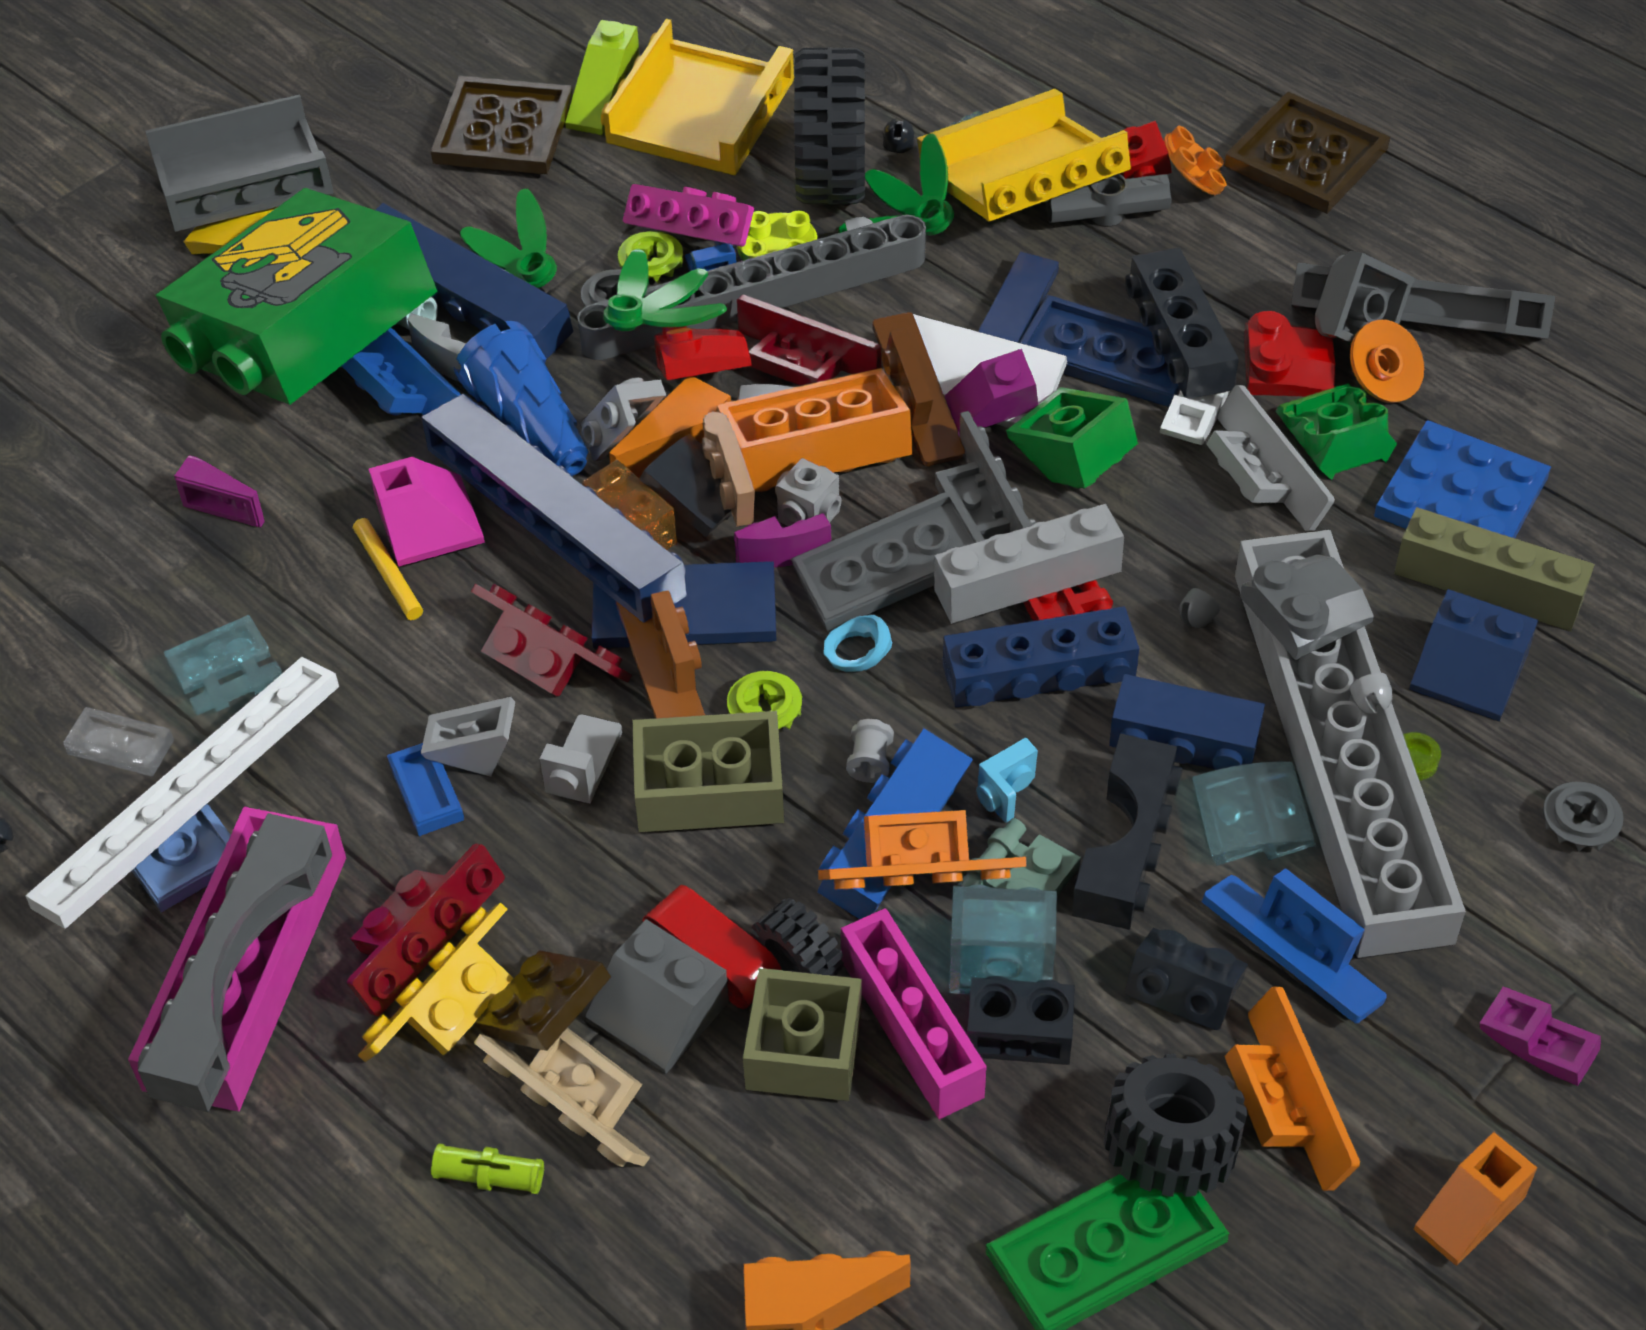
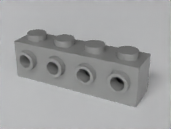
M1106 504L1090 509H1081L1073 514L1046 522H1038L1030 527L1003 535H994L989 539L963 547L951 548L946 552L934 555L935 592L951 624L1121 572L1124 535Z

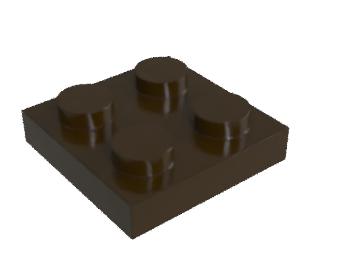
M539 950L522 964L520 972L509 985L492 997L488 1003V1008L475 1023L487 1037L548 1051L608 982L611 975L602 962Z

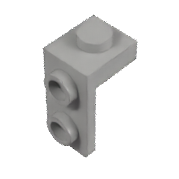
M583 714L578 715L564 746L559 747L546 744L542 752L540 763L545 792L591 804L622 735L621 724Z

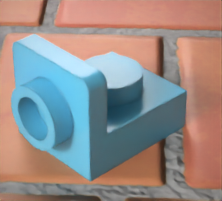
M1027 738L1020 740L979 764L977 796L988 811H995L1005 823L1014 818L1016 792L1026 788L1035 778L1038 750Z

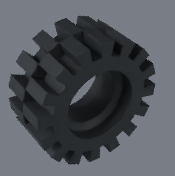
M792 898L783 899L751 927L753 929L751 932L752 937L774 955L783 971L835 976L844 967V962L841 960L843 958L842 951L835 948L838 942L835 937L827 934L829 928L824 922L820 925L816 920L817 915L812 910L806 912L805 905L801 902L795 903Z

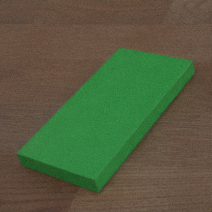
M1119 1174L986 1244V1254L1035 1330H1066L1228 1242L1229 1232L1199 1190H1197L1196 1196L1185 1197L1182 1193H1174L1173 1197L1162 1195V1191L1152 1188L1150 1192L1139 1187V1181H1128Z

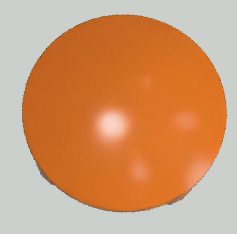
M1177 126L1171 133H1168L1164 137V143L1169 153L1168 156L1177 171L1192 185L1209 194L1219 195L1227 186L1220 171V168L1224 165L1222 157L1210 147L1204 150L1195 142L1192 134L1183 126Z

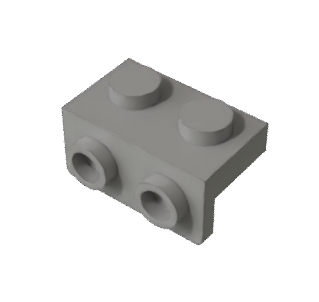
M632 378L615 385L581 422L582 439L585 445L589 447L594 461L603 460L666 396L661 380L643 381L642 378Z

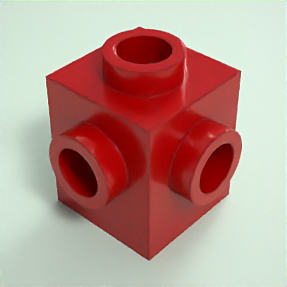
M1156 120L1139 127L1124 129L1127 132L1131 169L1119 173L1125 179L1172 173L1169 153Z

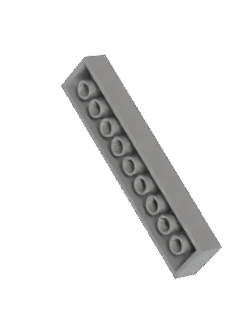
M1331 530L1241 541L1235 572V579L1240 593L1242 585L1253 580L1255 570L1261 564L1269 561H1281L1290 564L1314 555H1323L1335 558L1343 567ZM1243 601L1342 912L1365 929L1355 950L1357 958L1455 945L1466 911L1392 702L1386 710L1381 705L1376 706L1377 714L1365 713L1358 708L1350 691V685L1355 680L1368 674L1381 673L1365 626L1295 660Z

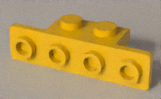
M501 902L488 912L483 907H480L460 928L467 935L459 944L454 947L448 942L428 963L434 969L430 976L423 983L418 978H415L396 998L395 1001L401 1005V1008L389 1020L383 1014L363 1034L362 1038L368 1044L358 1056L364 1062L378 1054L406 1022L417 1030L442 1055L446 1054L488 1008V1003L492 997L504 990L513 980V977L477 944L507 911V908Z

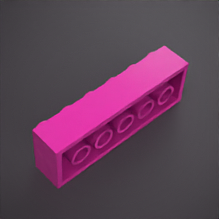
M243 807L129 1056L128 1061L142 1091L147 1092L138 1072V1060L141 1051L146 1044H152L161 1026L160 1020L163 1008L169 999L175 998L183 982V971L188 959L192 955H196L205 939L204 933L207 921L213 913H218L226 897L228 880L233 872L239 871L246 857L250 836L254 831L260 830L267 814L270 813L324 826L332 857L313 896L291 907L263 930L241 958L227 988L221 1021L223 1044L230 1069L212 1106L240 1111L346 860L336 824Z

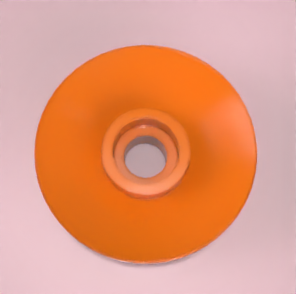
M1389 320L1372 321L1357 331L1351 343L1350 360L1354 375L1362 388L1372 397L1386 403H1399L1412 397L1420 388L1424 377L1423 355L1414 337L1403 326Z

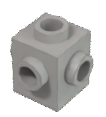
M801 458L790 471H785L778 479L775 487L778 503V521L787 526L822 513L830 523L839 512L842 501L839 496V476L832 473L828 468L818 466L804 458Z

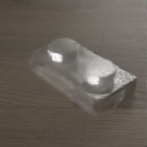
M85 707L63 744L69 755L153 777L172 745L174 738L169 728Z

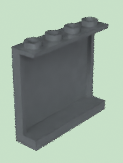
M300 94L145 131L175 232L278 207L303 188L327 195L334 193L323 150H318L311 133Z

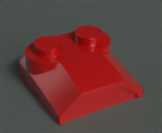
M1274 311L1259 312L1250 318L1249 323H1245L1247 390L1251 395L1306 397L1334 388L1335 357L1333 338L1322 336L1314 328L1291 325L1285 316Z
M687 326L662 327V332L654 336L657 366L667 380L752 366L746 339L739 330L687 328Z

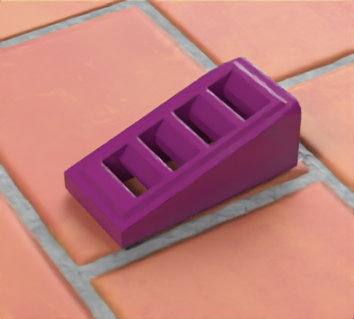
M189 455L174 475L184 507L260 528L265 522L257 491L202 459Z

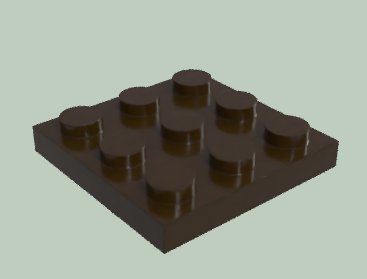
M459 76L431 149L432 163L548 175L572 101V86Z
M1288 91L1226 153L1224 166L1328 214L1388 150L1390 136Z

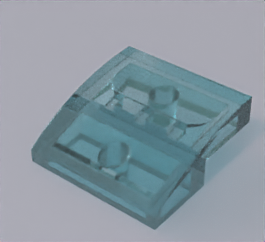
M1292 762L1244 764L1192 777L1211 857L1217 866L1262 851L1265 852L1268 860H1272L1316 846Z

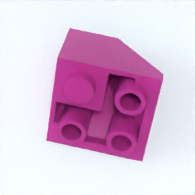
M414 457L369 468L376 504L398 567L485 543L461 475Z

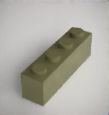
M1416 507L1402 538L1394 574L1445 591L1450 589L1571 632L1584 600L1595 564Z

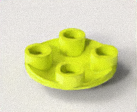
M798 210L791 213L770 214L763 211L753 212L746 244L743 247L737 246V251L740 258L744 261L817 240V233L810 223L809 215L804 211Z

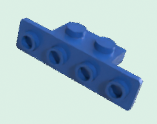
M392 328L388 329L342 365L355 379V384L366 390L377 400L378 406L383 411L392 415H401L402 413H422L426 415L461 395Z
M1286 868L1273 877L1265 898L1234 875L1228 876L1204 893L1202 898L1203 904L1352 1022H1361L1384 1004L1387 994L1349 965L1365 929Z

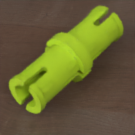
M438 1144L432 1159L431 1175L437 1179L445 1178L477 1183L478 1189L490 1191L493 1186L538 1194L544 1175V1161L542 1159L534 1160L499 1154L497 1148L485 1147L482 1152Z

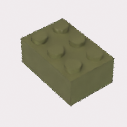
M777 711L633 720L634 794L639 832L784 823Z

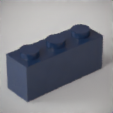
M1124 674L1112 716L1109 746L1117 747L1121 733L1177 746L1175 763H1189L1216 769L1225 774H1239L1250 777L1265 704Z

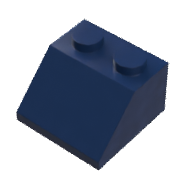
M1448 589L1432 623L1409 690L1500 722L1528 656L1538 620Z

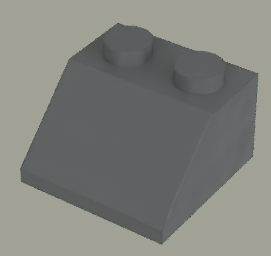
M646 919L614 953L607 968L611 978L595 995L585 1017L587 1023L666 1075L729 1003L727 972L716 963Z

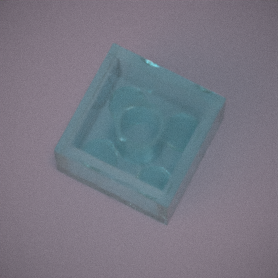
M985 885L953 886L949 993L970 994L971 977L1002 976L1009 980L1030 982L1045 979L1052 980L1056 947L1057 891H1043L1035 887L1000 889L990 888Z

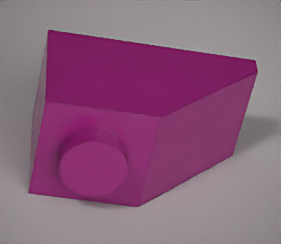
M1022 348L980 362L944 396L959 436L960 413L969 411L977 427L982 426L985 428L1028 413L1038 405L1036 383Z

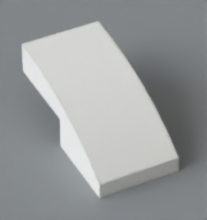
M1180 390L1178 396L1174 395L1160 427V433L1202 445L1217 420L1218 412L1223 406L1228 392L1188 399L1184 398Z

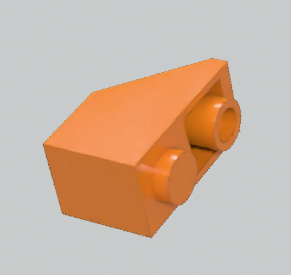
M1493 1132L1458 1166L1415 1224L1414 1230L1457 1266L1525 1199L1538 1167Z

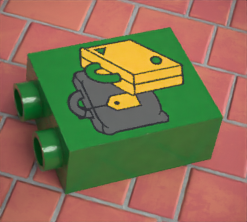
M303 188L157 293L156 297L170 325L161 333L162 343L169 356L181 369L190 374H195L200 369L220 376L231 389L241 395H246L254 390L291 405L433 296L437 289L410 221Z

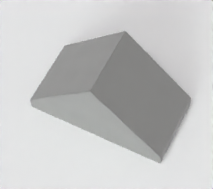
M511 697L429 715L421 754L426 759L491 777L509 739L515 701Z

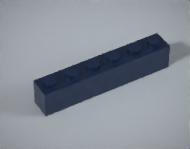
M384 203L376 209V211L411 222L437 292L431 297L438 306L447 310L454 319L460 322L465 320L480 331L493 324H496L500 331L510 329L505 321L519 322L533 335L546 360L574 332L567 304Z

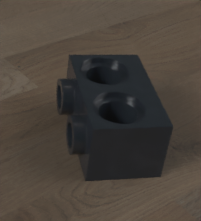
M1002 976L971 977L967 1036L983 1059L1070 1065L1075 985L1061 984L1048 979L1030 982L1009 980ZM990 1012H998L1003 1014L1004 1016L990 1017L986 1014ZM1050 1016L1056 1020L1042 1021L1037 1017Z

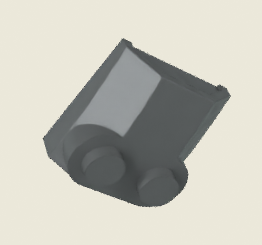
M1349 251L1347 254L1339 256L1330 269L1315 313V324L1318 332L1324 337L1337 339L1351 345L1357 331L1372 321L1389 320L1399 324L1412 284L1415 283L1416 278L1361 252Z
M1314 555L1290 564L1281 561H1269L1261 564L1255 570L1253 580L1243 584L1241 587V599L1295 660L1372 623L1374 618L1363 589L1333 557Z

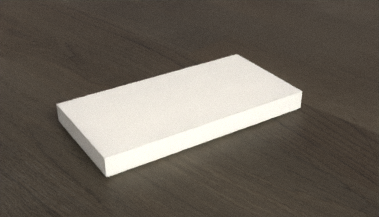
M914 315L944 396L980 362L1021 348L1036 383L1038 405L1057 390L1067 364L1066 356ZM887 375V377L889 378V380H890L891 383H892V380H891L890 375ZM1027 413L996 424L1010 428Z

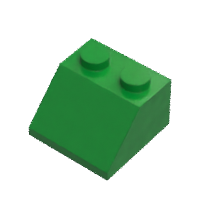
M1063 387L1057 389L1006 430L1008 438L1051 482L1070 485L1074 488L1085 489L1092 485L1100 475L1113 464L1121 461L1123 456L1138 444L1127 398Z

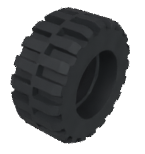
M802 48L795 53L796 199L803 204H858L865 199V53L858 48Z

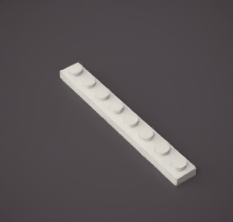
M301 657L31 890L26 895L30 908L66 929L339 687L336 673L306 658Z

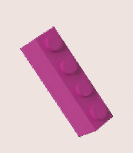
M884 908L842 927L841 951L843 958L841 960L844 962V966L852 978L862 979V995L937 1118L946 1117L985 1098L987 1066L888 910Z

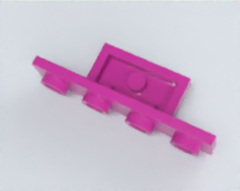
M632 184L623 222L633 226L743 247L746 244L754 207L748 204L737 203V198L718 192H713L712 198L706 197V192L690 187H683L682 192Z

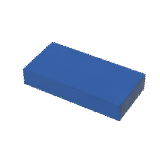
M423 743L387 755L389 766L418 836L464 820L463 810L443 764L426 759L421 754Z

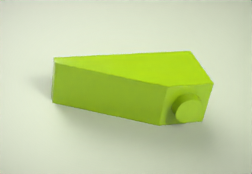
M600 21L585 52L565 122L566 129L603 135L605 126L601 124L602 109L607 102L610 103L617 92L620 81L627 78L633 69L635 59L640 55L637 26L621 24L615 21Z

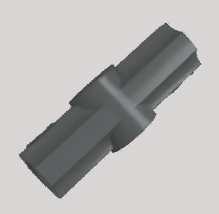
M1117 174L1046 200L1047 219L1049 223L1091 219V221L1101 226H1113L1123 220L1124 214L1167 210L1171 207L1170 182L1167 174L1125 179L1122 175Z

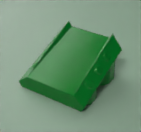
M1349 383L1278 405L1276 409L1278 416L1317 467L1331 480L1336 473L1379 459H1383L1386 463L1397 445L1396 441L1389 434L1388 409L1381 404H1366V393L1360 388L1351 387Z

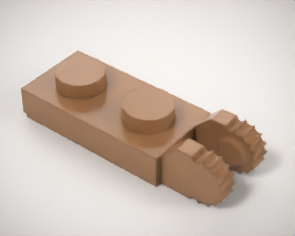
M719 411L708 412L703 418L705 435L702 438V450H704L705 458L710 460L713 478L721 479L720 496L724 510L731 509L736 527L750 525L754 520L755 490L738 440L727 415H724L723 412L719 413Z

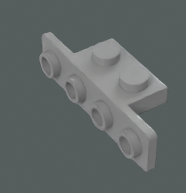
M1243 385L1234 386L1217 415V419L1227 431H1214L1206 443L1207 446L1218 458L1219 465L1228 471L1239 485L1240 491L1245 498L1254 503H1284L1306 531H1314L1334 503L1333 495L1247 388Z

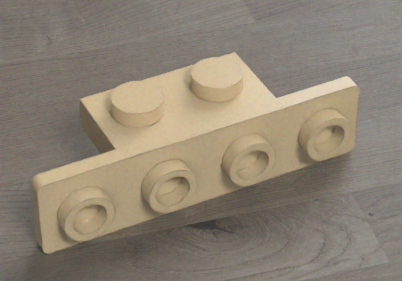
M569 1028L561 1034L548 1051L540 1050L531 1064L499 1040L479 1034L474 1044L487 1053L483 1061L490 1068L507 1078L513 1073L521 1079L524 1085L520 1090L526 1096L544 1107H547L549 1102L563 1112L559 1117V1121L582 1137H585L587 1132L601 1142L597 1150L616 1165L624 1167L626 1162L645 1166L650 1157L613 1129L643 1084Z

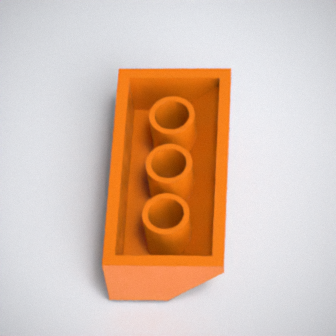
M882 368L717 405V411L719 413L723 412L729 418L756 492L767 491L775 487L780 476L785 471H790L801 458L818 466H824L832 473L850 472L857 467L878 462L889 463L897 458L912 455L910 409Z

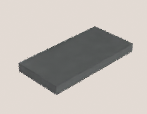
M953 488L791 558V561L826 631L829 632L850 619L868 615L934 586V555L946 552L951 548L963 547L985 539Z

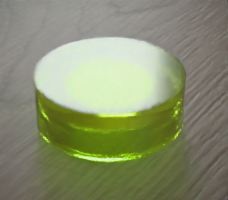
M1410 732L1403 734L1419 781L1430 778L1436 773L1441 758V749L1438 743L1423 733Z

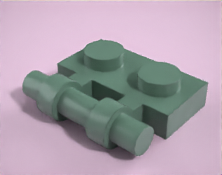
M1012 818L1004 828L996 829L987 841L989 847L981 857L973 858L972 860L1026 857L1027 867L1012 868L1010 870L1011 878L981 880L980 870L963 871V881H960L956 890L962 897L969 900L979 890L990 895L985 901V913L1027 936L1079 870L1081 857L1040 834L1029 847L1019 842V839L1026 832V827L1020 820Z

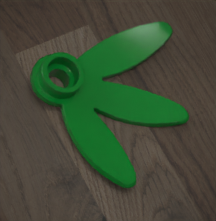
M932 133L923 138L921 146L920 179L922 196L906 183L876 169L868 170L865 173L866 182L883 203L903 215H913L924 221L926 235H935L943 232L954 218L952 206L947 201H944L948 187L946 156L937 136ZM902 215L884 216L869 219L873 223H876ZM845 223L839 227L838 233L847 231Z
M526 188L520 190L516 197V222L522 246L521 251L504 239L474 227H464L460 231V236L476 255L539 288L552 280L557 271V264L551 255L545 253L547 231L543 212L532 192Z
M635 249L629 254L622 267L618 280L617 295L609 298L608 306L603 311V318L606 323L619 331H631L641 324L658 327H683L715 318L725 313L727 307L724 304L717 303L671 309L688 299L703 284L708 276V271L701 268L682 275L644 298L649 281L648 261L645 251Z

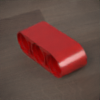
M679 885L643 917V922L647 919L725 969L727 972L729 1002L740 1009H746L753 1003L759 968L782 970L777 959L766 947L685 885Z

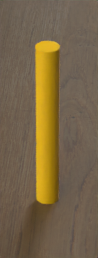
M367 518L357 520L353 524V529L405 616L409 620L418 619L423 614V608Z

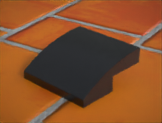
M690 433L678 440L654 460L639 478L705 537L725 519L728 520L732 516L731 509L724 510L720 496L721 479L713 478L710 460L705 458L702 444Z

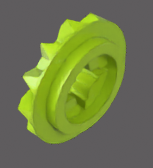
M646 231L637 233L626 239L618 250L619 267H623L629 254L635 249L645 251L647 260L656 251L657 258L648 261L649 278H653L656 282H658L662 275L673 277L674 270L682 267L683 249L680 242L675 237L664 232Z
M773 671L750 673L740 678L731 687L727 697L728 714L762 712V708L758 705L760 694H763L764 699L771 705L770 711H777L778 729L783 727L790 730L793 720L801 716L802 695L800 689L792 679L781 673Z

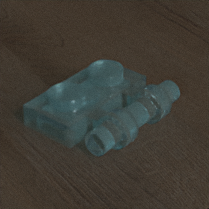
M250 615L164 652L167 664L184 694L203 687L204 693L189 699L196 716L211 709H214L215 712L229 707V701L251 691L256 695L263 691L267 684L272 683L282 674L276 661L260 668L257 665V662L271 657L267 643ZM239 670L243 672L244 675L222 685L218 682L219 679Z

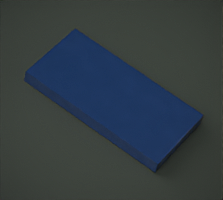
M1047 295L1019 342L1020 344L1066 356L1067 364L1063 374L1166 407H1170L1174 395L1178 396L1180 393L1178 384H1173L1169 378L1167 363L1163 355L1156 353L1153 335L1149 327H1144L1142 323Z
M774 561L685 565L686 575L684 577L687 596L675 603L674 606L675 608L681 606L684 608L689 627V634H685L687 642L719 644L777 641ZM593 583V648H598L599 645L604 648L630 647L617 609L616 600Z

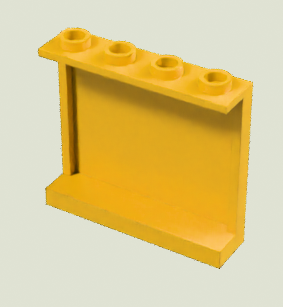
M666 19L658 32H654L651 35L649 44L643 54L635 59L633 69L627 78L620 81L617 92L610 103L607 102L602 109L601 124L605 126L606 143L736 175L794 81L793 49L778 46L769 62L674 40L671 20Z
M1056 89L932 132L937 136L946 156L948 166L947 192L989 222L1131 169L1127 132L1123 130L1100 138L1065 116L1063 93ZM926 135L917 138L919 156L921 155L922 140Z

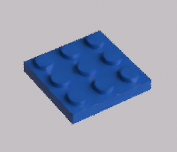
M1427 420L1378 501L1374 517L1407 529L1416 507L1515 538L1546 483L1551 466Z

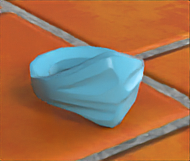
M864 615L850 619L832 630L824 640V656L834 668L844 672L867 670L875 666L891 650L892 640L889 628L884 620L875 615ZM848 637H872L875 641V647L869 650L866 656L857 660H843L835 653L837 645Z

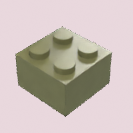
M759 968L743 1055L745 1090L849 1101L862 1014V979Z

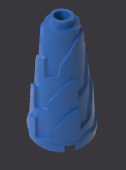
M505 321L510 328L508 330L500 331L497 325L493 324L480 331L464 345L456 357V360L462 367L461 369L454 367V371L462 386L477 402L481 401L501 423L510 425L517 435L530 445H536L545 457L557 466H563L571 476L578 474L587 464L586 457L589 451L576 428L577 421L560 396L561 391L545 365L546 358L533 335L523 324L516 321Z

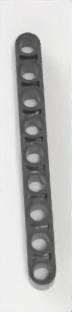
M913 215L897 216L708 271L707 278L693 295L671 309L717 303L724 304L727 307L725 313L705 322L687 326V328L711 329L738 321L736 300L742 295L783 308L914 270L925 261L926 226L919 217ZM670 282L647 288L644 298ZM609 299L590 304L579 311L577 318L582 353L590 359H608L655 345L654 336L662 332V327L641 324L631 331L614 329L603 318V311L608 306Z

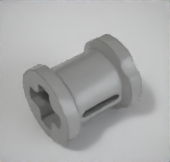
M864 719L858 721L852 727L851 739L854 742V749L846 764V771L851 777L862 782L873 783L877 782L882 774L888 776L887 746L893 742L894 731L890 725L877 719Z

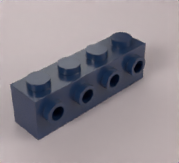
M1123 606L943 636V668L954 707L981 706L994 701L1029 698L1036 694L1060 690L1072 691L1084 686L1122 682L1124 674L1137 675L1140 648L1126 608Z

